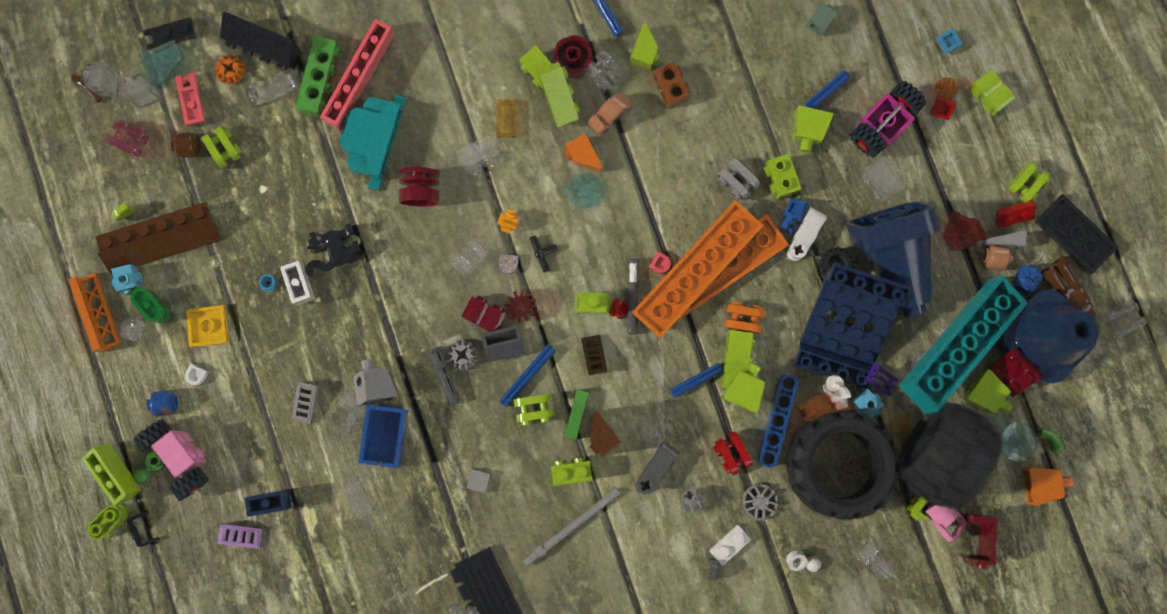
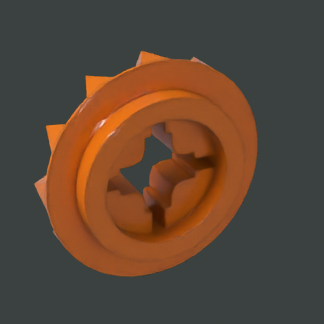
M232 54L222 56L214 68L217 78L225 84H235L245 74L244 62L238 56ZM232 65V68L234 69L235 73L231 71L226 73L227 70L224 66L230 67Z

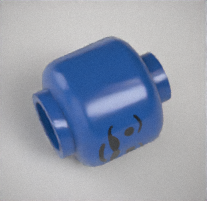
M1035 265L1021 266L1013 278L1015 289L1023 294L1035 292L1043 279L1042 274L1039 272L1040 269Z

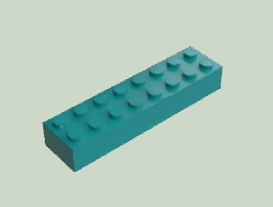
M1003 275L988 279L899 386L925 414L938 412L1028 303Z

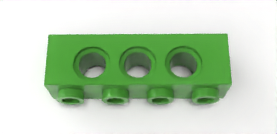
M318 36L313 38L295 107L300 113L320 117L327 105V94L330 95L332 89L331 79L336 74V60L341 55V48L335 40ZM328 56V60L326 62H320L322 57ZM324 74L321 80H316L317 75ZM314 92H319L317 98H311Z

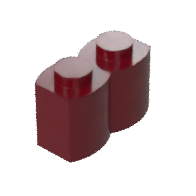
M479 295L476 298L472 296L461 317L489 332L499 330L506 317V314L503 312L505 309L496 304L493 307L486 304L488 300Z

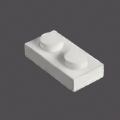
M736 525L709 552L723 566L751 539L739 525Z

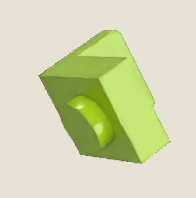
M913 493L909 500L910 504L907 507V510L911 512L910 516L919 522L921 520L928 521L929 517L920 512L927 501Z

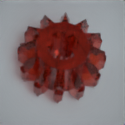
M524 290L520 291V296L514 291V299L511 296L507 297L511 303H505V307L511 309H508L506 314L513 313L510 318L511 320L518 316V323H521L522 317L528 322V314L532 317L535 316L530 310H537V306L531 305L536 302V299L529 300L532 295L530 292L524 297ZM519 302H522V304L526 303L523 311H520V309L516 310Z

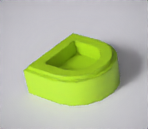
M123 202L111 215L116 221H121L130 216L135 210L131 205Z

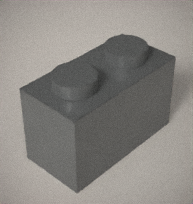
M518 325L481 334L488 363L525 354Z

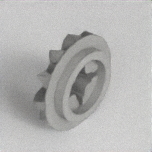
M458 340L449 346L447 360L453 368L467 370L477 361V350L471 342ZM468 348L465 355L469 360L463 358L458 360L459 355L456 350L462 352Z

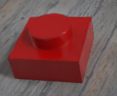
M937 96L930 114L949 120L957 104L956 100Z

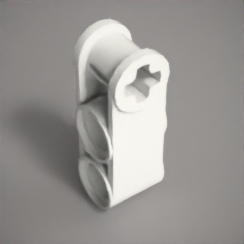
M812 207L808 209L787 249V256L790 260L799 261L806 255L819 233L818 231L826 221L827 215ZM795 248L799 249L798 255L795 254Z

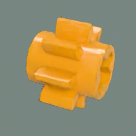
M508 209L507 213L502 211L497 225L501 226V231L510 234L511 230H517L520 217H517V212Z

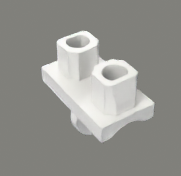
M838 375L828 377L826 384L822 385L824 392L831 402L835 403L837 410L847 408V398H851V395L843 384L842 378Z

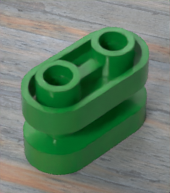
M136 288L132 291L130 300L146 320L164 323L169 319L170 311L155 292L145 288Z

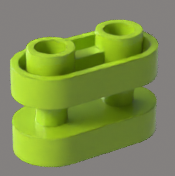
M219 126L214 129L217 135L211 137L207 133L201 139L220 169L228 166L226 161L228 158L231 157L233 161L240 159L242 150L237 143H233L230 139L233 136L229 129ZM219 142H221L226 149V151L223 153H221L218 146L216 145Z
M1033 160L1026 164L1007 188L1013 194L1019 190L1022 193L1019 199L1023 202L1034 201L1039 195L1037 193L1039 189H1043L1051 181L1049 179L1050 174L1046 170H1042L1040 173L1036 171L1038 164ZM1031 176L1033 181L1026 187L1024 183Z
M552 393L514 399V406L521 407L522 413L516 415L517 422H521L523 426L533 424L532 420L540 419V422L552 421L555 411L554 409H548L547 402L553 401ZM540 403L541 411L529 413L528 405Z
M124 504L105 507L89 523L87 527L88 536L94 540L112 536L128 520L130 515L128 507Z

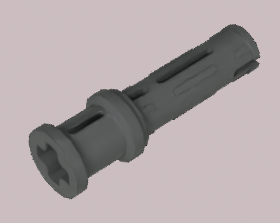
M439 346L425 353L429 355L433 365L431 368L436 371L450 405L460 401L447 369L449 363L444 359L441 351L443 349L442 346Z

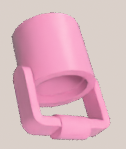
M928 503L923 509V512L948 542L958 539L964 532L967 521L956 508L950 509L945 506L940 507ZM957 520L960 525L956 527L951 535L946 527Z

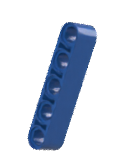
M793 375L781 376L776 385L758 455V461L764 467H774L779 460L798 386L797 379ZM786 378L792 382L790 389H786L783 386V381ZM780 397H784L787 400V405L784 408L778 404ZM777 415L782 418V424L778 427L773 422L774 417ZM772 434L777 437L775 445H771L768 441L769 436ZM767 453H770L773 457L770 464L764 462V456Z

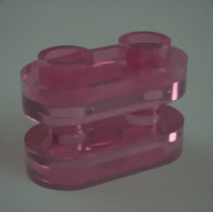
M119 120V122L114 121L111 128L116 132L114 136L107 134L104 142L139 158L142 151L138 149L140 143L147 144L149 137L146 136L147 132L140 128H136V130L131 129V125L123 120ZM123 135L133 139L131 144L121 141Z

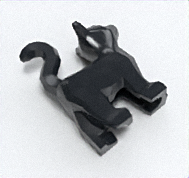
M350 223L343 230H330L324 234H317L316 232L309 234V246L307 249L310 250V253H315L326 246L329 255V262L327 264L320 260H312L307 263L305 272L309 277L313 276L314 267L322 271H330L334 267L365 259L362 251L358 250L360 247L357 240L353 241L348 247L344 244L345 239L355 234Z

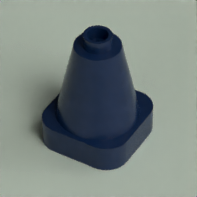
M920 201L908 202L848 221L846 225L852 246L863 250L876 276L912 287L905 305H900L899 309H902L903 316L911 317L926 312L925 303L932 300L931 234L941 229L935 205Z
M1044 290L1031 294L1025 299L1028 304L996 343L1004 354L1017 347L1044 374L1042 379L1036 383L1051 384L1062 381L1093 350L1099 338V326L1091 314L1076 309L1059 292Z

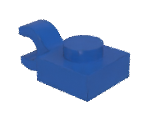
M791 198L783 213L786 219L782 222L781 228L787 229V233L793 234L796 230V221H802L810 205L807 202Z

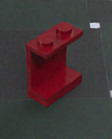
M965 513L964 519L967 522L980 524L979 557H964V561L969 562L970 566H975L979 569H989V566H996L997 517Z

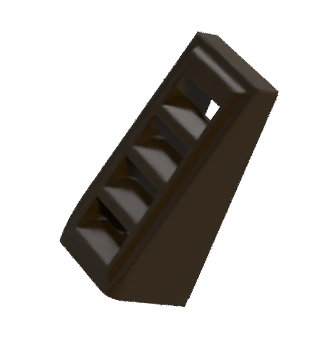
M600 335L581 338L588 375L608 372ZM593 341H597L598 343L597 345L592 346L586 345V343ZM599 348V352L588 354V350ZM600 356L601 358L594 361L589 360L590 357ZM602 363V367L591 369V365Z

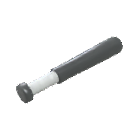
M630 258L627 260L630 267L627 333L629 335H636L639 332V319L632 314V311L638 306L637 264H639V259Z

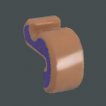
M623 92L616 93L601 106L595 115H592L588 124L598 135H603L623 113H627L633 108V103Z

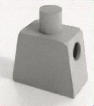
M372 359L361 361L363 370L354 375L353 378L357 406L388 402L398 396L386 368H375Z

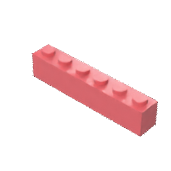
M374 19L320 116L324 123L342 131L347 114H350L351 110L354 109L395 35L391 26Z

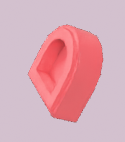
M658 251L649 269L659 274H665L671 268V260L668 256Z

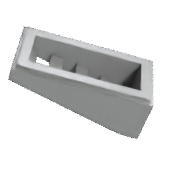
M1026 231L992 237L983 241L982 246L999 245L1011 249H1020L1026 246L1027 233Z
M298 382L291 420L311 424L320 386ZM303 390L312 391L311 395L303 393ZM301 398H310V402L301 401ZM300 404L309 406V409L299 408ZM298 412H302V413L308 414V415H307V418H306V417H302V416H297V415H298Z

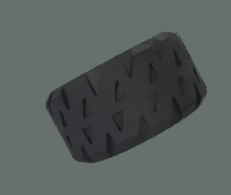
M855 412L821 414L802 425L789 444V454L786 455L788 481L794 493L800 498V501L819 514L838 520H854L868 517L887 504L893 496L891 493L898 486L901 473L898 472L901 461L898 449L894 447V440L885 428H882L877 421L866 415H860ZM845 432L855 436L864 444L870 456L871 470L867 482L858 492L848 497L834 498L827 494L817 483L813 472V458L818 446L827 437L835 433Z

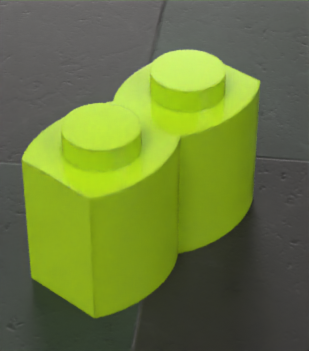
M992 69L970 86L972 95L976 99H980L984 110L993 116L1015 99L1010 89L1003 84L1000 77Z

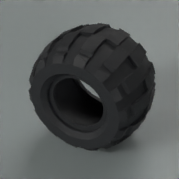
M947 401L938 412L926 413L913 428L900 452L901 465L898 472H901L900 477L903 478L904 483L921 498L940 507L945 506L955 509L970 502L988 482L1001 455L1002 439L994 426L984 416L971 408Z

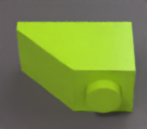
M643 23L630 57V63L651 71L652 66L657 65L660 55L657 54L658 46L648 25Z

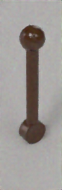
M78 75L72 76V81L82 86L94 98L96 103L102 101V98L93 93L80 80Z

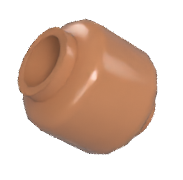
M999 245L989 246V248L984 250L982 262L985 263L987 268L1004 271L1008 266H1011L1014 259L1008 247Z

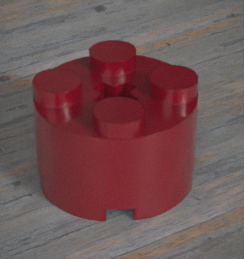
M570 35V37L562 38L557 43L554 50V60L561 67H565L568 74L567 78L580 79L591 67L592 50L586 39L578 35Z

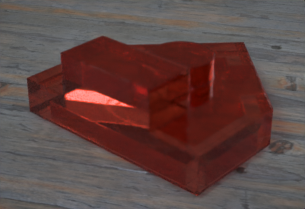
M954 210L943 233V238L951 252L975 246L977 242L988 237L978 219L963 216Z

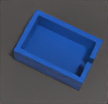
M367 405L359 464L401 468L409 410Z

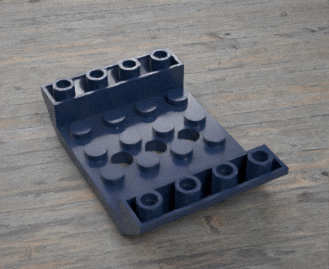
M834 263L826 274L801 336L794 366L827 377L838 375L845 383L864 389L868 388L870 384L865 381L868 373L878 358L900 305H905L912 287ZM831 310L838 313L834 318H830L826 314ZM852 316L856 318V321L848 324L845 319ZM871 322L875 326L873 329L867 330L864 328V325Z

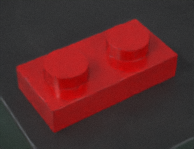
M1031 200L996 210L995 225L999 229L1034 219L1035 202Z

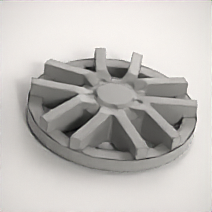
M755 484L744 492L742 507L750 518L758 521L767 520L777 511L779 505L778 497L771 487L764 484ZM757 487H763V488H764V490L761 492V494H760V492H759V490H758ZM755 489L757 495L753 496L750 490ZM768 489L771 493L766 497L764 494ZM749 494L752 499L745 501L746 495ZM772 496H774L775 502H771L768 500ZM752 502L753 506L746 508L745 503ZM768 503L775 505L773 510L767 508ZM755 509L754 516L748 511ZM765 509L771 512L767 516H765ZM758 510H762V517H757Z

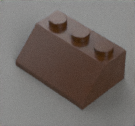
M595 411L593 413L590 442L592 444L589 447L596 456L601 454L604 457L618 446L621 441L599 412Z

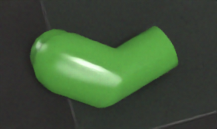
M1044 428L1039 430L1038 437L1051 442L1052 446L1050 449L1053 453L1059 454L1064 449V444L1057 433Z

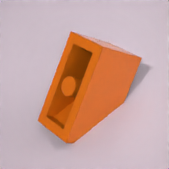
M586 134L565 144L566 150H564V154L568 161L572 160L574 165L596 172L603 171V166Z

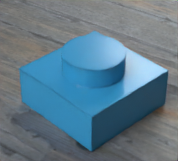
M954 28L935 39L945 55L963 44Z

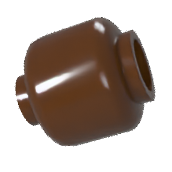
M178 133L175 135L174 140H171V150L180 158L196 157L198 152H201V140L194 133Z

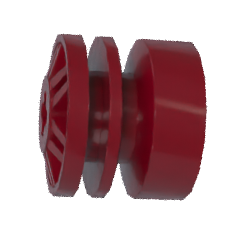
M422 166L406 167L399 170V175L403 177L399 179V183L408 186L399 189V204L414 207L439 205V191L431 188L440 184L439 180H437L440 177L439 170Z

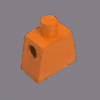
M1022 468L1028 505L1036 506L1064 498V488L1073 487L1072 477H1062L1061 470Z

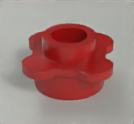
M614 298L610 307V316H616L617 319H621L626 315L628 306L625 301H619L618 298Z

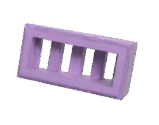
M223 523L220 525L217 544L259 549L263 529ZM230 529L229 538L226 539L227 531ZM235 530H238L237 541L234 540ZM247 531L245 542H242L243 533ZM255 532L254 541L250 543L251 533Z

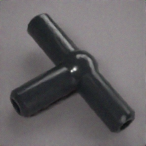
M537 236L530 237V242L535 251L534 255L538 259L544 273L550 271L545 256L558 251L557 245L553 244L542 249Z

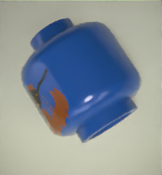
M170 390L155 391L151 394L150 399L147 400V408L155 416L172 415L178 409V397Z

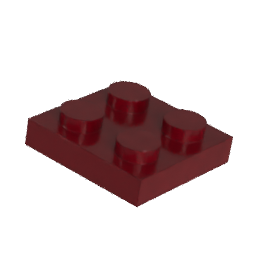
M1017 347L1008 351L986 368L991 370L1010 390L1012 397L1042 379L1044 375Z

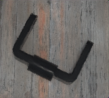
M149 511L133 516L127 521L130 528L128 530L137 547H144L159 540L158 536L142 543L140 534L133 520L149 514Z

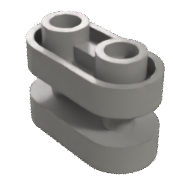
M733 158L728 163L730 170L722 169L717 174V181L723 187L727 186L732 191L731 194L735 199L744 201L750 195L747 189L750 187L755 190L760 185V182L742 163ZM735 174L743 181L742 184L733 177Z

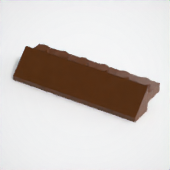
M207 202L95 236L100 252L97 254L110 274H112L111 269L129 264L140 266L221 240L216 222L213 221Z

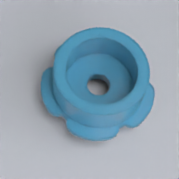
M271 273L262 275L259 279V287L263 291L272 292L275 290V286L278 285L277 278Z

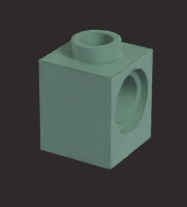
M822 3L806 26L821 37L838 13L831 5Z

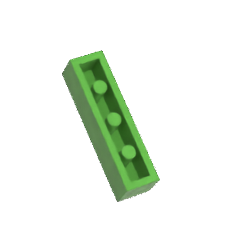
M576 391L565 437L577 439L589 392Z

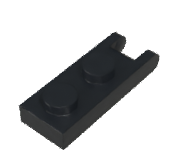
M191 17L142 31L144 36L151 35L153 43L146 45L147 50L197 37Z

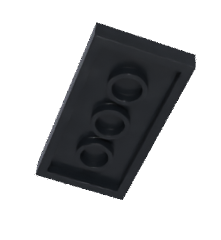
M1063 194L1059 195L1034 221L1089 275L1093 274L1118 248L1110 238Z

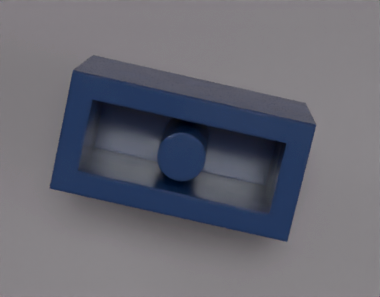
M289 489L244 498L247 517L292 508Z

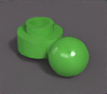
M151 452L145 458V467L138 468L134 472V479L138 483H145L149 480L151 471H161L166 465L156 452ZM154 458L158 459L156 465L152 464V459Z

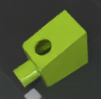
M800 105L797 106L794 113L793 139L801 141V152L811 153L813 144H821L834 113Z
M579 292L575 295V314L610 316L611 296L608 293Z
M750 364L747 373L738 371L721 398L748 411L758 413L765 386L764 381L757 379L761 368Z
M989 369L980 372L962 397L963 401L989 414L996 413L998 409L1008 414L1013 408V405L1006 400L1010 390Z

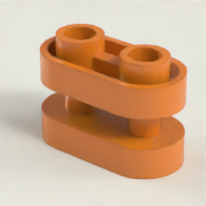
M732 302V305L727 306L726 313L732 314L731 320H725L724 328L762 334L763 326L758 325V319H765L766 311L762 310L761 306L751 305V308L744 307L743 303ZM739 317L751 318L750 323L739 321Z

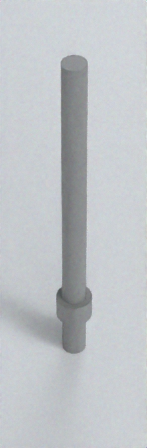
M616 488L546 543L537 546L534 549L535 551L523 560L528 567L539 557H544L549 549L620 494Z

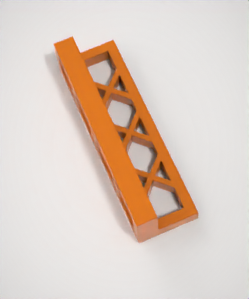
M93 273L83 278L73 277L68 279L92 350L103 352L121 345L122 342L98 273ZM94 279L95 287L92 292L88 291L84 282ZM95 296L100 298L102 302L99 309H95L92 306ZM101 314L105 315L108 319L105 328L98 323ZM107 332L112 333L115 342L106 345L104 337Z

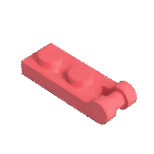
M191 72L187 76H175L185 125L189 127L206 123L196 73ZM190 83V86L185 87V84Z

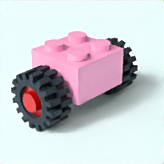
M161 419L140 431L134 437V442L143 453L154 449L173 476L180 477L169 489L178 501H182L194 494V492L198 491L209 481V478L200 468L206 462L203 458L205 455L199 447L194 446L192 443L193 438L189 433L172 431L166 421Z

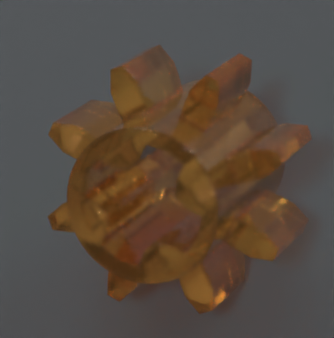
M943 77L941 81L935 83L934 92L938 93L937 96L952 99V97L958 95L959 86L955 85V79Z

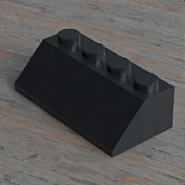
M223 12L220 38L225 43L224 46L231 50L236 48L242 50V54L251 58L256 56L264 64H275L276 68L283 72L287 70L294 71L302 54L294 40L228 12Z

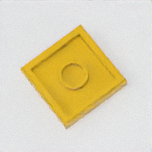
M226 305L186 309L190 348L229 343Z

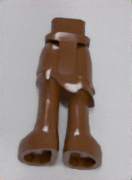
M1066 255L1056 259L1051 263L1050 267L1040 271L1043 277L1041 282H1050L1057 292L1063 295L1076 309L1085 311L1093 317L1096 315L1092 308L1094 305L1091 303V299L1084 287L1080 286L1075 279ZM1057 272L1062 275L1071 289L1066 288Z

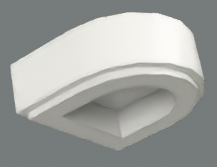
M190 363L185 373V379L190 385H201L206 380L209 371Z

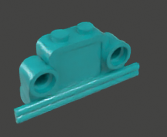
M395 95L394 102L374 97L369 98L363 105L364 109L354 108L345 118L346 128L344 133L342 132L340 135L339 143L342 149L349 155L347 164L354 174L371 177L368 185L369 189L376 191L380 189L407 100L405 97Z

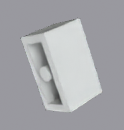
M296 261L280 267L292 304L298 306L315 300L303 263Z

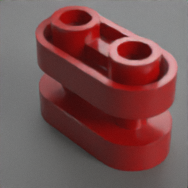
M736 431L728 434L729 441L724 442L720 438L715 441V446H713L717 456H722L725 462L722 464L727 474L731 473L732 476L740 473L738 467L742 464L746 469L753 466V462ZM732 447L735 448L739 456L735 460L729 452V449Z

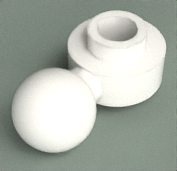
M800 550L792 551L786 557V562L793 571H800L806 567L809 571L816 572L821 567L819 558L815 556L806 558L805 554Z

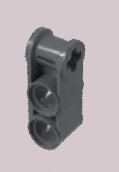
M664 441L636 481L637 491L642 494L651 493L658 482L665 476L680 452ZM648 480L649 489L642 491L641 481L646 482Z

